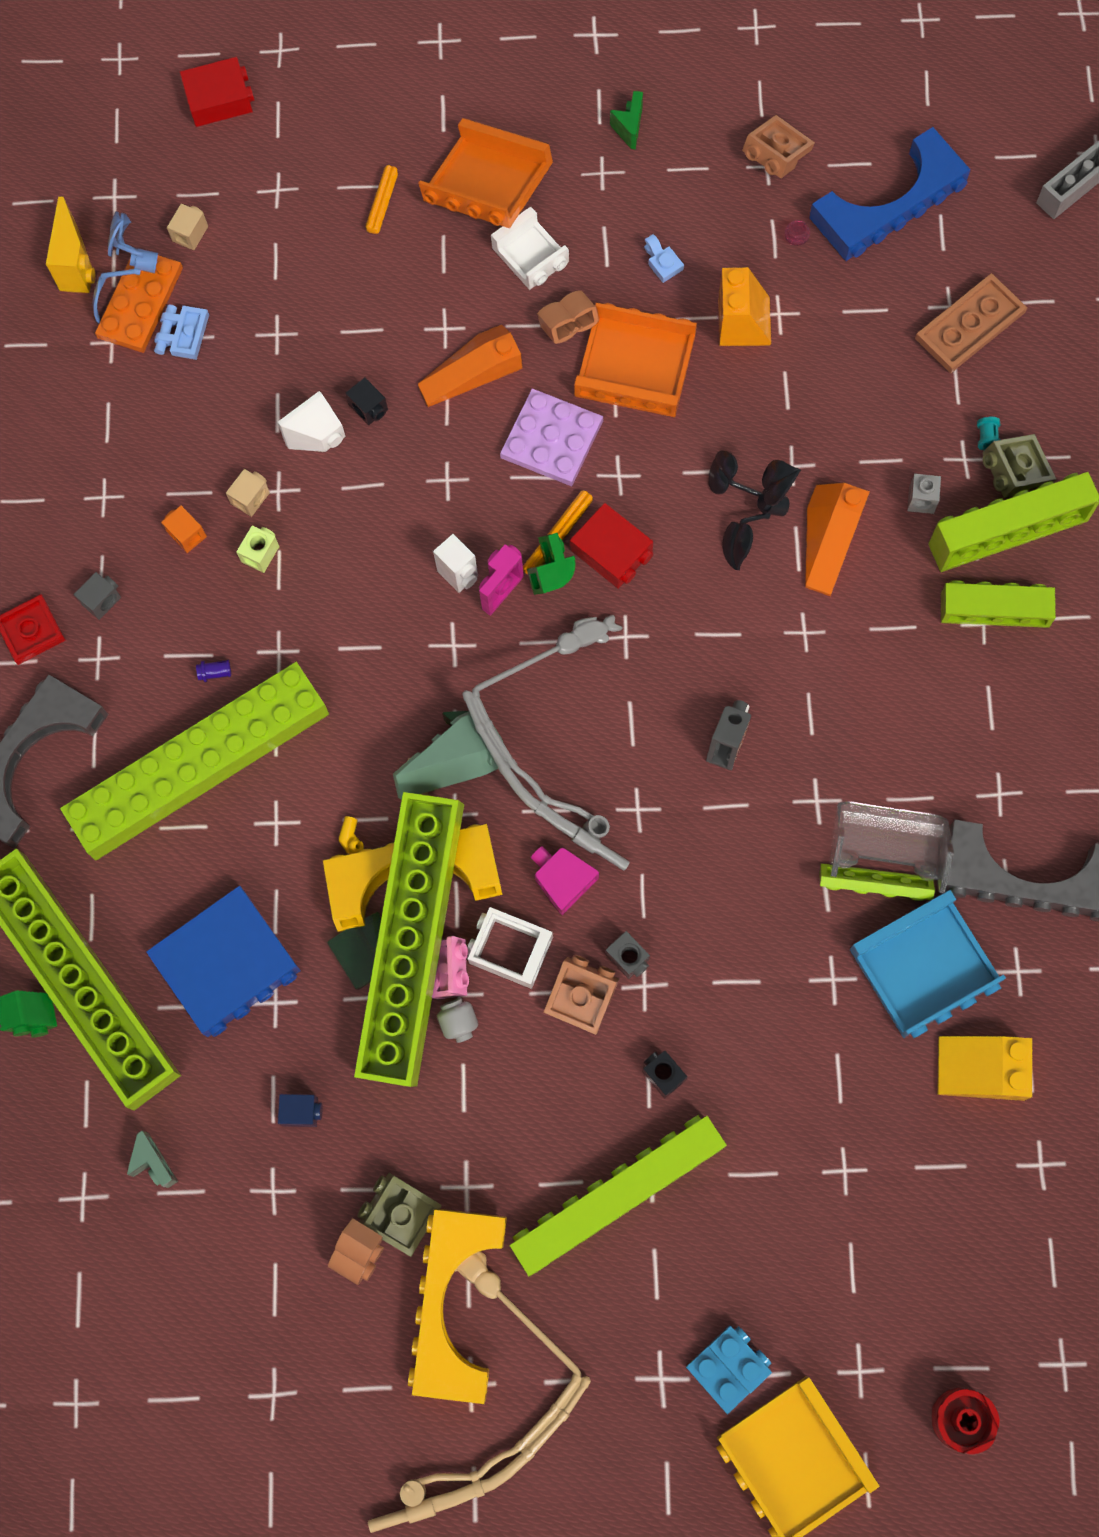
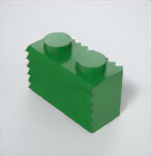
M17 990L0 996V1030L12 1032L15 1037L31 1033L33 1038L47 1035L49 1029L57 1027L53 1001L47 993Z

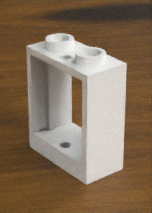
M490 907L487 914L482 913L477 924V929L480 931L476 940L471 939L468 944L469 964L532 989L553 939V932ZM495 922L537 938L523 975L480 958Z

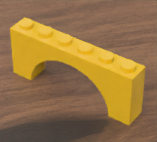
M475 824L460 830L453 874L461 878L469 886L475 901L503 895L487 824ZM389 843L385 847L377 849H362L358 853L350 855H335L330 859L323 860L332 918L338 932L365 926V912L368 902L374 892L388 880L394 843Z
M435 1209L434 1215L428 1216L427 1233H431L430 1245H425L423 1263L428 1264L426 1276H421L419 1294H424L423 1306L417 1307L415 1322L417 1325H420L419 1337H414L412 1345V1355L417 1356L415 1368H410L408 1386L413 1387L412 1395L479 1404L485 1403L489 1369L469 1362L454 1347L445 1327L443 1305L450 1278L466 1258L482 1250L503 1248L507 1217Z

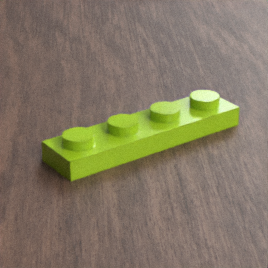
M822 863L820 865V886L830 890L847 889L860 894L868 892L880 893L886 897L904 896L917 901L933 900L935 887L933 877Z

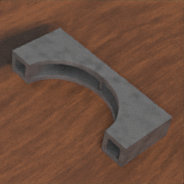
M48 675L45 680H42L37 685L34 696L22 706L19 717L14 724L8 726L4 732V738L0 742V840L13 849L16 848L30 828L18 815L12 800V780L22 757L35 743L57 732L80 731L94 736L109 715L101 705L51 675Z
M954 820L949 828L941 891L951 890L953 895L959 898H964L966 895L976 896L977 900L982 902L1005 901V905L1011 907H1022V905L1034 906L1033 909L1040 912H1050L1051 909L1062 911V915L1069 917H1078L1079 914L1090 916L1091 920L1099 922V844L1096 843L1089 849L1084 866L1075 876L1056 883H1033L1011 875L994 861L984 842L983 824Z

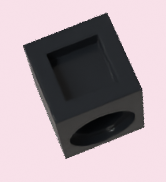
M365 377L345 393L348 405L368 426L372 422L383 418L388 410L385 397Z
M656 1051L643 1062L646 1065L643 1068V1074L664 1099L688 1078L666 1051H663L660 1055ZM660 1065H665L671 1070V1076L666 1080H661L655 1075V1069Z

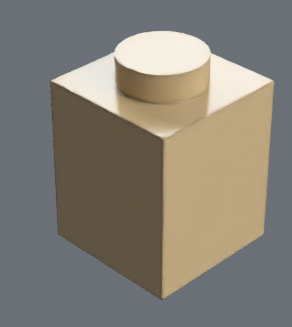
M180 204L167 226L172 242L195 250L208 228L204 213L195 206L189 207L184 204Z

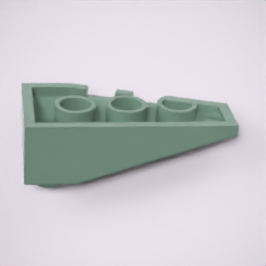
M469 711L456 717L450 723L452 726L442 735L437 734L431 739L433 743L422 753L417 752L393 773L399 799L402 800L403 792L422 794L481 777L498 769L483 739L477 733Z

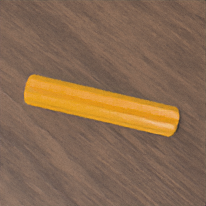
M387 165L384 168L366 223V230L369 233L378 234L398 176L395 166Z

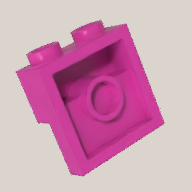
M504 545L500 551L495 550L488 559L489 576L485 577L479 586L482 610L490 616L524 577L522 554L513 545Z

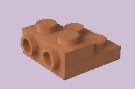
M775 115L748 134L742 151L745 152L749 160L757 161L763 165L768 174L783 178L795 169L799 159L812 151L815 142Z
M573 955L572 958L567 957L563 961L543 1013L596 1035L620 978L615 977V971L608 967L599 966V969L593 968L588 965L589 960Z

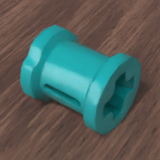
M991 416L977 421V427L980 429V440L978 441V448L984 451L993 441L1001 440L998 428L1001 426L999 418Z

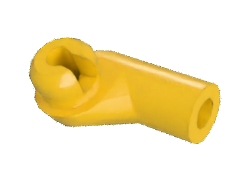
M345 816L339 835V843L346 853L350 855L364 849V844L354 834L358 820Z

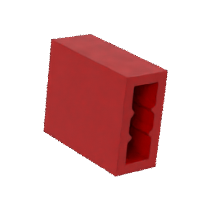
M237 57L180 71L196 127L253 112L250 102L255 101L251 86H245L244 82L249 81L245 66L240 67Z
M606 503L570 539V551L618 589L623 583L628 584L636 575L635 570L641 564L646 565L654 554L653 540Z

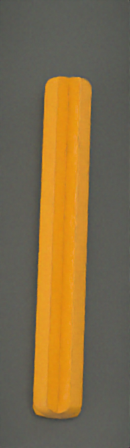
M582 490L547 535L558 533L559 538L563 540L592 503V495ZM540 545L523 565V571L527 575L528 568L545 564Z

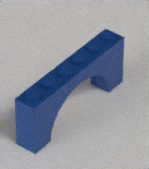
M934 127L912 141L909 155L916 165L918 180L901 198L885 205L866 207L846 202L831 191L812 204L810 220L845 261L852 257H859L865 252L867 247L874 243L879 244L889 233L894 230H901L909 220L914 217H921L928 208L934 204L936 206L941 204L948 195L954 191L956 193L960 192L967 185L971 169Z

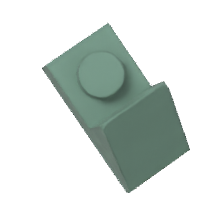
M145 1131L139 1132L134 1144L127 1175L134 1177L148 1167H151L148 1173L157 1186L161 1184L162 1187H171L178 1182L177 1178L150 1134Z

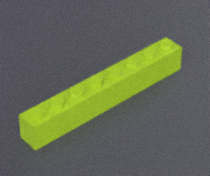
M697 1115L684 1124L686 1130L678 1135L673 1131L660 1140L662 1146L654 1151L650 1147L635 1156L638 1161L630 1167L624 1163L611 1172L613 1178L603 1183L600 1179L586 1188L589 1194L581 1199L577 1195L562 1204L564 1210L554 1216L551 1211L537 1221L540 1226L529 1232L528 1228H525L514 1235L512 1238L515 1242L510 1247L529 1277L724 1149L727 1145L709 1117L706 1116L701 1119Z

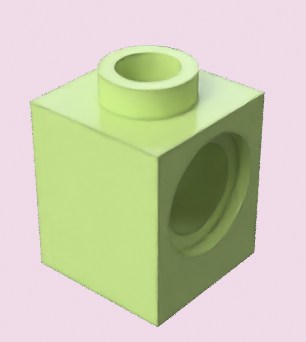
M251 526L238 548L237 554L242 563L264 573L277 552L279 544L271 530L264 527L259 529ZM258 544H265L261 550H254Z

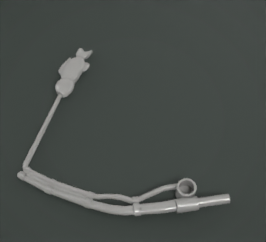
M609 615L603 622L597 621V617L575 621L573 630L570 633L566 632L559 635L555 647L476 685L472 692L465 690L462 695L477 733L483 739L498 766V770L520 799L534 810L535 814L542 816L554 827L571 837V841L591 854L595 852L624 871L630 861L601 844L600 839L609 832L610 828L607 819L600 815L594 816L578 806L557 801L545 795L538 783L520 769L515 759L510 755L495 730L492 721H490L479 693L480 690L557 651L560 654H571L580 647H586L595 642L606 643L609 640V636L606 634L608 631L616 632L623 629L622 626L615 624V616ZM511 768L531 785L542 801L534 798L523 787ZM547 805L578 813L588 819V821L581 828L559 815Z

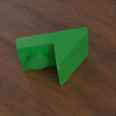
M633 91L632 101H627L626 111H610V126L630 149H636L643 108V92Z

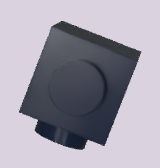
M280 1094L279 1125L284 1127H317V1120H321L323 1114L322 1102H318V1097L315 1095Z

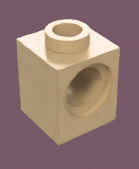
M244 469L226 492L230 504L252 517L270 493L266 484L267 480L257 472L252 474Z

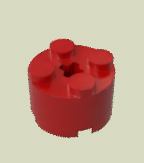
M954 1388L943 1393L932 1407V1426L936 1436L945 1446L964 1454H978L990 1448L994 1443L1000 1419L995 1405L985 1395L971 1389ZM962 1414L971 1417L967 1421L968 1427L960 1425Z

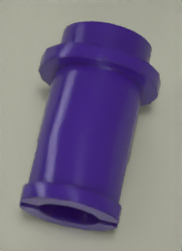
M229 659L211 663L201 661V664H196L198 680L207 682L208 679L231 677Z

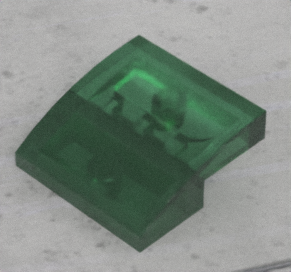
M379 912L365 918V926L346 929L327 942L355 989L358 990L371 982L382 918Z

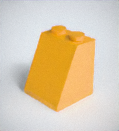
M722 268L718 298L719 346L771 345L769 295L749 268Z

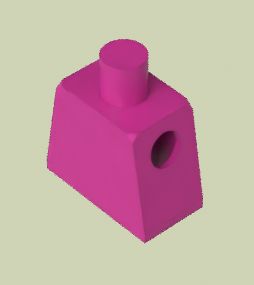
M541 846L531 856V859L540 867L535 874L536 882L561 915L599 879V872L564 848L559 849L552 856Z

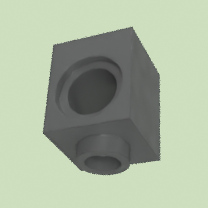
M97 572L73 594L79 603L98 620L121 599L116 590L119 586L109 576L106 575L103 578Z
M627 931L606 949L605 955L628 979L633 975L639 977L649 967L647 962L650 955ZM626 951H632L638 958L634 963L628 964L622 960V954Z

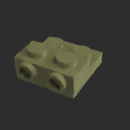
M1035 434L993 441L982 452L983 464L986 468L991 469L994 476V487L997 491L1002 492L1004 498L1056 480Z
M388 1173L386 1177L381 1176L377 1180L373 1191L376 1192L371 1203L366 1201L362 1205L357 1217L360 1218L359 1222L383 1236L382 1240L412 1257L427 1231L428 1216L434 1215V1210L440 1209L442 1205L391 1173Z

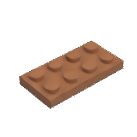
M991 273L916 334L915 339L951 374L1026 312L1027 307Z

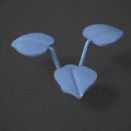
M115 211L110 226L108 256L112 257L113 246L116 248V255L118 256L119 249L131 253L130 265L135 267L130 270L102 273L99 276L92 301L97 323H100L97 309L98 297L107 278L130 274L140 275V271L155 273L158 253L136 249L124 243L123 233L131 221L125 213H121L119 216L117 211Z

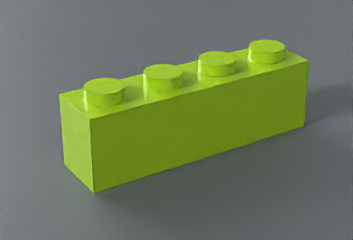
M951 581L945 584L941 592V623L1049 628L1056 618L1055 588L1046 587L1044 584H1034L1028 587L1019 586L1017 583L992 585L990 582L965 584L963 581Z

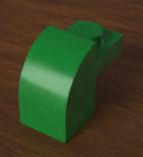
M558 533L538 537L545 564L527 569L534 595L562 588L571 580L574 574L575 556L564 557L565 547Z

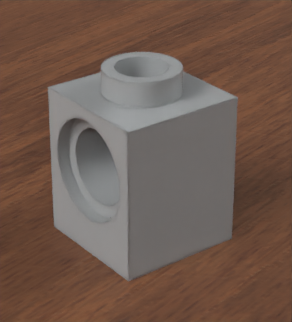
M914 474L909 486L907 511L934 514L940 499L941 476Z

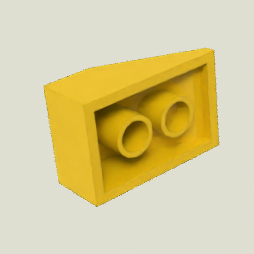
M58 197L46 266L60 291L90 293L91 283H94L96 278L95 269L92 268L78 226L64 197Z
M939 1036L937 1095L1021 1101L1031 1098L1032 1038Z

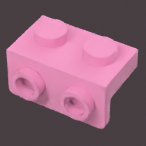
M448 936L447 940L441 941L432 998L445 999L467 996L469 977L466 972V958L468 957V948L465 939Z

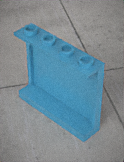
M951 890L853 944L850 948L852 955L903 1038L910 1034L913 1039L928 1031L927 1024L934 1020L937 1024L946 1021L953 1016L950 1011L959 1006L962 1011L977 1003L976 996L984 992L987 997L1000 990L1001 986L999 983L1006 979L1004 975L999 977L953 904L956 898Z

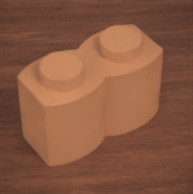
M582 291L572 292L566 295L560 302L548 304L537 313L540 327L555 344L567 341L577 332H583L592 328L599 321L596 306Z
M352 1218L337 1241L328 1267L356 1285H359L362 1279L368 1281L376 1268V1261L383 1252L384 1247L380 1246L383 1236Z

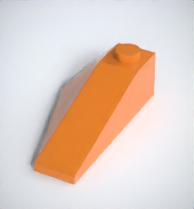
M499 325L476 335L420 381L418 387L427 406L430 407L522 369L521 353L511 332L503 325Z
M847 483L816 485L807 507L805 588L831 596L870 491Z

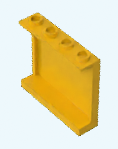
M807 1376L717 1437L720 1445L716 1449L725 1463L732 1461L737 1472L733 1476L743 1491L749 1488L755 1499L750 1503L760 1519L766 1515L772 1527L768 1529L771 1537H803L866 1492L871 1493L880 1487L817 1388Z

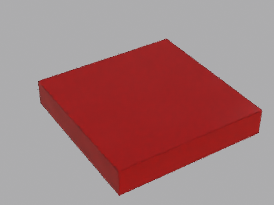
M42 594L0 615V633L17 665L66 641Z

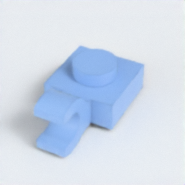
M654 234L645 239L647 244L644 248L651 256L648 265L662 283L683 271L684 264L670 246L663 250Z

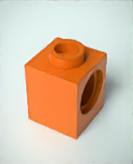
M182 505L176 510H171L161 522L166 532L186 553L190 552L207 537L202 526Z

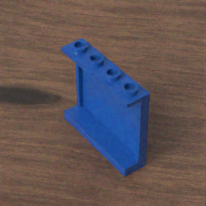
M241 886L235 888L146 951L194 1023L206 1037L211 1035L215 1037L227 1029V1023L234 1018L239 1020L251 1011L250 1007L258 1001L263 1003L274 995L273 990L280 985L287 986L297 978L296 974L301 971Z

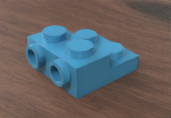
M730 1325L686 1366L727 1415L772 1373L768 1368L772 1364L760 1349L755 1353L747 1345L751 1339L739 1326L734 1330Z

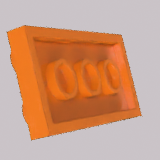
M158 255L155 273L140 271V275H123L95 332L96 337L144 353L183 269L181 262ZM130 259L125 270L134 269L135 267L130 265Z

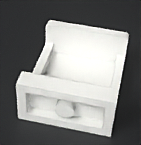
M532 207L519 214L510 229L502 226L491 234L492 249L529 290L536 285L543 284L548 276L555 271H561L569 262V249L565 245L560 247L537 222V213Z

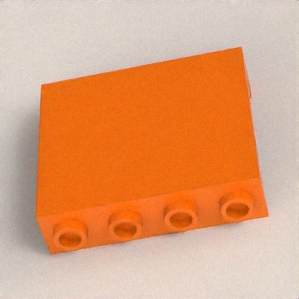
M462 118L458 124L461 137L430 183L421 180L418 183L423 200L431 205L442 206L450 211H457L472 218H479L496 226L500 225L510 229L553 163L550 146L547 143Z
M596 303L599 321L591 328L579 376L577 375L574 384L575 397L676 417L696 336L697 323L684 318H669L660 313H644L635 308H620L610 303Z

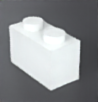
M454 534L433 551L437 572L458 593L464 588L468 589L474 585L478 577L475 555Z

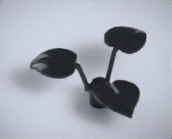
M721 450L717 452L709 471L708 480L711 491L715 494H723L727 491L730 484L733 487L758 496L757 507L762 512L759 515L743 518L740 523L731 522L724 533L722 542L724 556L733 569L740 571V566L747 557L753 542L752 528L746 523L760 519H770L771 515L785 516L790 506L789 498L785 495L801 470L782 460L771 461L762 477V485L765 489L759 492L732 479L738 470L737 460L732 453Z

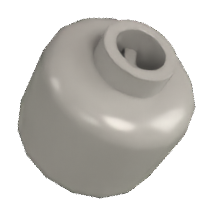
M458 998L440 1006L441 1011L437 1014V1020L446 1039H456L457 1043L473 1037L471 1032L478 1027V1020L471 1003L463 1002L462 998Z

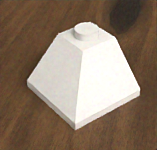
M320 391L278 421L288 449L326 452L328 449L338 446L343 438L346 437L341 422Z

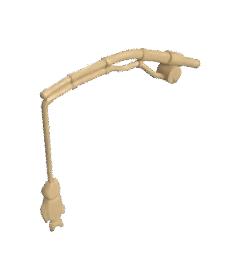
M481 1251L466 1258L455 1272L458 1271L466 1280L475 1284L476 1289L482 1295L491 1299L498 1297L573 1372L571 1381L546 1414L513 1448L491 1458L478 1471H473L470 1474L436 1473L407 1481L400 1491V1497L405 1504V1509L368 1520L371 1533L407 1521L411 1524L436 1516V1512L455 1507L475 1497H482L485 1495L484 1493L502 1485L530 1461L563 1421L567 1420L574 1406L591 1382L587 1376L581 1378L578 1366L501 1292V1280L496 1273L488 1271L486 1255ZM521 1451V1454L504 1469L490 1478L480 1481L479 1478H482L492 1466L504 1458L513 1456ZM436 1481H472V1484L452 1492L424 1499L426 1496L425 1484Z

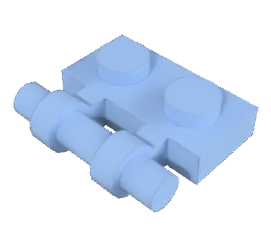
M167 305L166 311L162 313L160 319L162 323L160 332L156 333L154 342L156 346L154 352L163 355L166 347L171 346L170 352L172 356L197 360L209 318L208 310L182 306L181 313L176 314L177 307ZM176 325L175 334H170L171 328Z

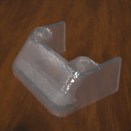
M855 802L838 803L830 855L831 876L837 877L838 867L850 868L856 865L859 858L914 866V872L922 880H937L939 893L945 894L954 855L947 819L934 814Z

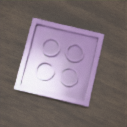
M532 389L500 453V457L572 486L603 423V416Z

